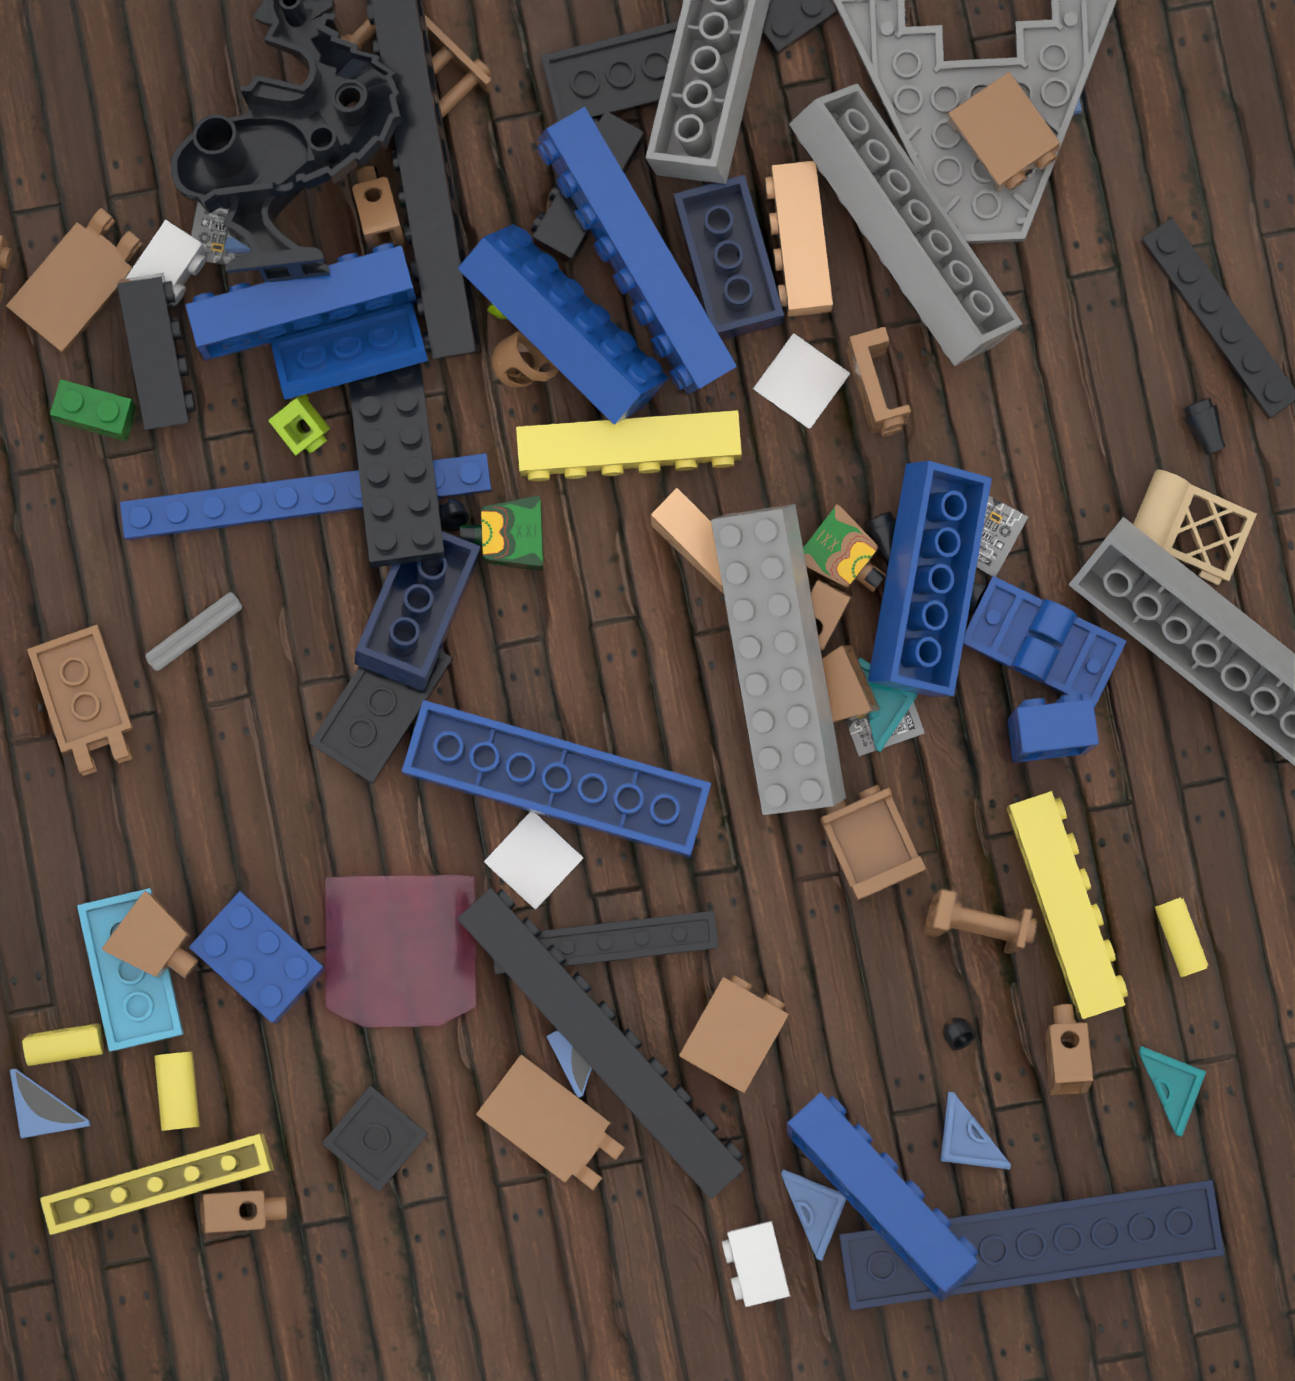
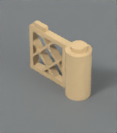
M1155 470L1133 525L1175 559L1200 570L1199 578L1219 586L1221 580L1225 582L1230 581L1257 514L1191 485L1187 480L1164 470ZM1193 496L1206 501L1211 516L1197 522L1193 521L1189 511V505ZM1215 506L1224 509V511L1218 513ZM1231 512L1244 518L1239 533L1227 537L1220 516ZM1185 518L1187 526L1180 528ZM1213 520L1221 540L1204 547L1196 526ZM1189 529L1197 550L1185 554L1173 549L1177 534ZM1236 539L1233 548H1231L1229 541ZM1223 544L1228 556L1224 570L1210 564L1206 550ZM1199 553L1202 561L1191 556Z

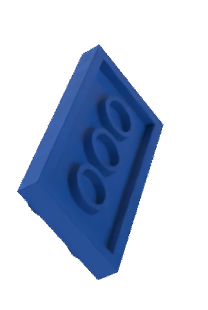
M412 302L270 340L285 400L428 361Z

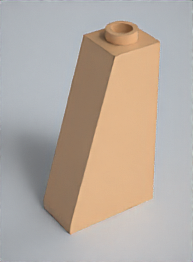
M676 488L651 514V526L724 594L712 523Z

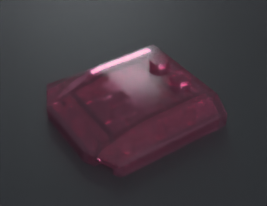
M425 875L325 878L326 1009L362 1027L441 1026L476 1008V939L457 919L476 901L475 876Z

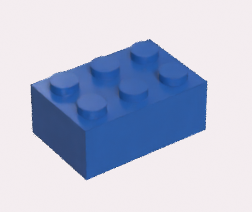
M1082 694L1060 696V700L1053 704H1045V698L1024 700L1019 705V708H1016L1007 719L1013 763L1086 755L1099 744L1093 699L1083 700Z
M241 891L237 893L189 946L192 951L274 1024L280 1021L327 969Z

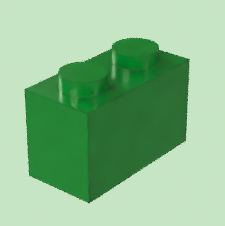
M60 379L50 415L57 423L127 442L137 406L130 398Z

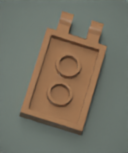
M102 208L94 214L86 229L78 222L72 227L6 305L8 309L63 354L67 352L118 292L117 283L121 279H126L132 270V267L127 263L143 246L140 240L130 231L122 237L117 247L103 237L114 225L115 220Z
M94 625L27 649L60 751L63 755L73 752L79 773H82L84 777L98 772L90 751L109 744L113 757L118 764L132 760L133 758L124 733L134 729L100 627Z
M523 1055L519 1056L476 1113L479 1118L564 1183L573 1174L592 1190L602 1180V1177L586 1166V1164L599 1147L615 1160L625 1149L624 1146L605 1133L611 1122Z

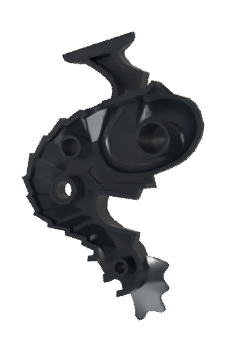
M263 0L259 9L254 13V18L257 22L270 26L264 38L266 45L291 54L309 71L308 78L302 85L256 75L249 86H240V91L247 104V114L230 118L224 115L213 114L200 120L195 126L193 133L177 147L171 159V176L176 189L185 198L200 203L209 214L220 207L229 209L223 222L230 236L249 247L251 251L229 261L225 265L226 273L257 270L260 271L264 281L269 282L330 275V269L328 265L323 263L325 262V257L322 251L315 247L298 246L283 235L274 226L277 215L305 187L308 190L329 180H332L335 184L358 165L363 167L380 148H387L396 125L403 124L399 104H403L395 85L398 78L394 71L382 64L379 56L360 51L358 45L341 39L343 31L335 14L334 0ZM351 102H358L355 106L347 107Z

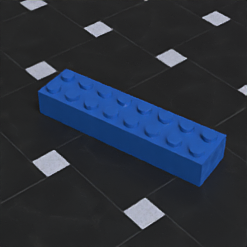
M583 107L548 127L537 139L540 143L537 146L538 153L547 166L552 164L559 176L556 178V183L560 191L566 198L571 196L578 208L575 211L577 220L584 230L590 228L597 240L593 243L597 254L604 263L609 261L613 267L615 274L612 275V278L617 288L623 295L628 293L634 303V306L631 307L634 317L642 327L647 325L653 336L650 339V343L659 358L665 357L672 368L669 371V375L677 389L682 390L684 388L685 392L689 394L737 367L587 109Z
M425 700L422 701L402 769V773L411 778L688 858L692 854L711 788L710 782Z

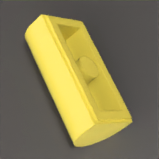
M1180 897L1154 907L1180 977L1207 969L1209 965L1184 899Z
M99 1023L28 1034L22 1040L28 1066L104 1054L102 1027Z
M193 1052L155 1055L161 1131L200 1127Z

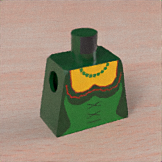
M540 496L484 506L481 508L482 525H460L461 539L483 547V560L485 564L544 571L542 504Z

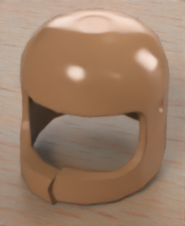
M519 330L502 339L493 349L491 356L492 369L496 377L509 387L523 388L532 384L534 380L545 382L554 377L559 370ZM519 352H530L535 359L534 369L524 362ZM544 364H550L547 372H538Z

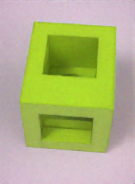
M306 394L294 399L268 420L295 456L305 449L309 454L313 453L327 442L323 435L330 430V427L308 401L309 397ZM302 419L311 428L309 432L301 429L300 422Z

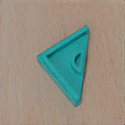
M860 657L859 663L868 681L871 664ZM868 682L880 707V710L868 714L875 750L880 753L918 694Z
M1140 1046L1138 1049L1139 1056L1174 1134L1182 1137L1206 1071Z

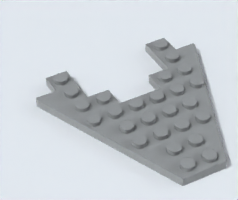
M833 0L837 12L909 159L968 244L1025 241L1055 161L1041 170L1037 166L1025 174L1027 179L1015 189L1009 191L1005 187L998 192L994 187L993 179L959 132L955 133L948 123V113L1007 72H1010L1059 140L1060 147L1055 153L1058 156L1117 0H1051L1052 20L1015 22L1017 58L944 61L942 25L905 27L904 0Z

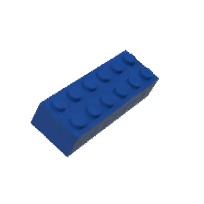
M512 224L483 237L457 269L614 425L643 409L669 379L662 372L663 369L659 362L650 356H646L636 346L635 339L628 332L620 330L610 320L609 313L600 305L594 304L584 294L583 287L577 281L568 278L558 268L557 261L549 254L543 253L532 242L533 239L527 231Z
M388 243L373 248V253L358 257L357 253L340 256L336 259L337 263L328 265L330 275L277 282L265 281V283L251 286L250 283H240L231 286L229 292L215 296L213 292L195 296L192 303L185 305L199 352L204 360L207 361L271 343L270 340L409 302L417 303L402 246L394 247V244Z
M932 461L906 464L868 682L929 697L954 696L990 492L991 477Z
M819 1093L787 1122V1136L932 1293L943 1302L975 1272L979 1262L975 1257L978 1254L977 1250L965 1237L962 1236L957 1239L949 1229L952 1224L938 1208L931 1211L922 1200L925 1197L924 1193L912 1180L905 1183L896 1172L899 1169L898 1165L886 1152L883 1151L879 1155L870 1144L873 1139L861 1125L856 1124L853 1127L846 1120L844 1115L847 1111L835 1097L831 1096L827 1099L822 1093Z

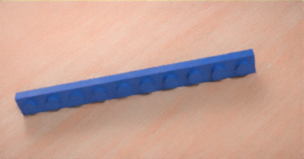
M486 453L433 460L438 499L492 492ZM359 470L123 501L120 502L124 538L125 540L358 510L363 509Z

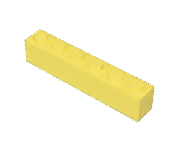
M738 410L629 418L615 425L610 420L516 427L520 476H528V481L532 482L549 480L550 474H565L566 479L587 477V472L601 471L602 476H617L624 474L623 469L638 468L639 473H656L661 471L660 466L675 465V470L686 471L697 469L698 463H712L713 468H726L734 466V461L741 460L742 455Z
M1050 791L1009 805L1006 809L1073 1005H1075L1078 1020L1124 1006L1123 998L1128 996L1127 988L1122 976H1115L1111 965V962L1116 960L1114 950L1109 939L1104 941L1098 927L1104 925L1102 915L1097 904H1090L1086 891L1091 890V884L1084 868L1078 869L1074 855L1079 854V849L1073 833L1066 834L1062 820L1067 819V815L1061 798L1054 799L1053 793Z
M257 1134L42 1197L40 1200L49 1233L53 1235L274 1170L265 1136L264 1134Z

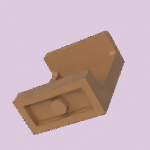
M1007 72L948 113V123L955 133L959 132L993 179L994 187L998 192L1005 187L1009 191L1015 189L1027 179L1025 174L1037 166L1041 170L1057 159L1055 153L1060 147L1059 140L1010 72Z
M885 327L849 337L846 349L871 434L881 432L882 437L903 431L902 426L907 424L911 414L909 405L891 410L886 407L872 359L885 355L890 341Z
M879 785L860 792L858 795L861 800L848 806L845 800H842L835 806L826 807L824 810L827 815L820 818L821 825L856 901L926 870L922 858L918 856L892 799L890 788L881 791Z
M733 975L731 980L722 978L679 1057L738 1091L745 1093L789 1014L782 1011L785 1006L783 1002L769 994H765L764 998L761 999L750 992L751 984Z

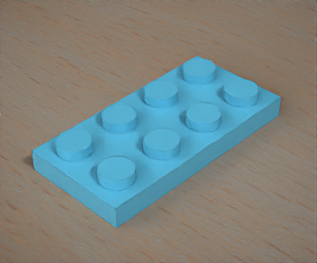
M151 888L77 905L109 1052L184 1035L170 968L168 967L164 974L158 978L102 950V947L142 893L146 891L153 895Z

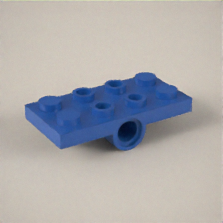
M992 576L965 631L963 645L1064 695L1082 694L1083 700L1093 699L1095 708L1127 641L1077 617L1076 613L1063 605L1047 599L1042 600Z

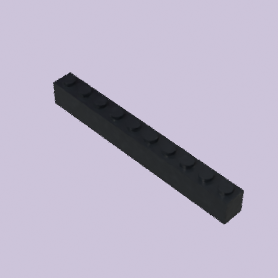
M371 0V3H367V15L370 24L376 27L377 39L373 40L374 55L379 56L382 64L396 73L398 81L395 82V85L403 104H399L403 124L396 125L393 132L396 149L392 150V161L395 170L401 173L403 184L398 186V196L402 208H407L409 222L404 223L406 240L408 244H413L415 258L411 259L410 264L413 278L415 281L419 280L421 295H417V306L420 316L426 318L428 331L423 332L425 350L427 353H432V359L436 360L482 353L471 283L457 269L466 259L423 3L422 0Z
M491 887L457 919L707 1196L712 1199L745 1169L739 1162L744 1155L730 1140L725 1144L720 1141L714 1134L719 1128L705 1112L698 1116L691 1109L689 1104L694 1100L679 1084L672 1088L663 1078L668 1071L654 1056L649 1060L644 1057L638 1050L643 1044L629 1028L622 1032L613 1021L618 1016L603 1000L597 1005L587 994L593 988L578 972L571 976L562 966L567 960L553 944L546 948L537 938L542 933L527 916L521 921L512 911L517 904L502 888L496 893Z

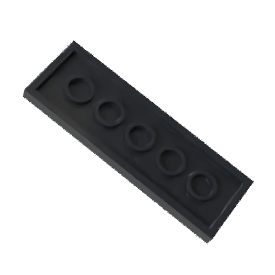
M421 363L349 382L371 568L445 558Z

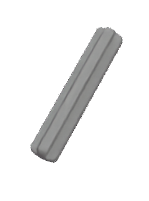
M232 592L227 593L146 653L145 658L154 670H161L242 609V604Z

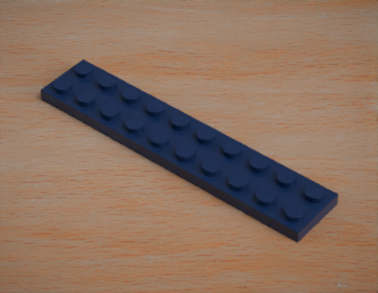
M1213 1180L947 1218L952 1224L949 1227L950 1231L957 1239L963 1236L974 1246L978 1252L975 1257L979 1261L975 1272L949 1296L1225 1255ZM874 1229L839 1234L850 1310L937 1298Z

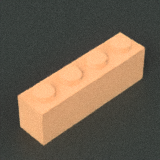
M814 161L772 165L771 177H765V189L767 199H774L775 213H769L771 235H778L779 249H773L775 271L782 270L784 284L777 285L781 306L787 307L788 317L831 312L833 301L816 163Z

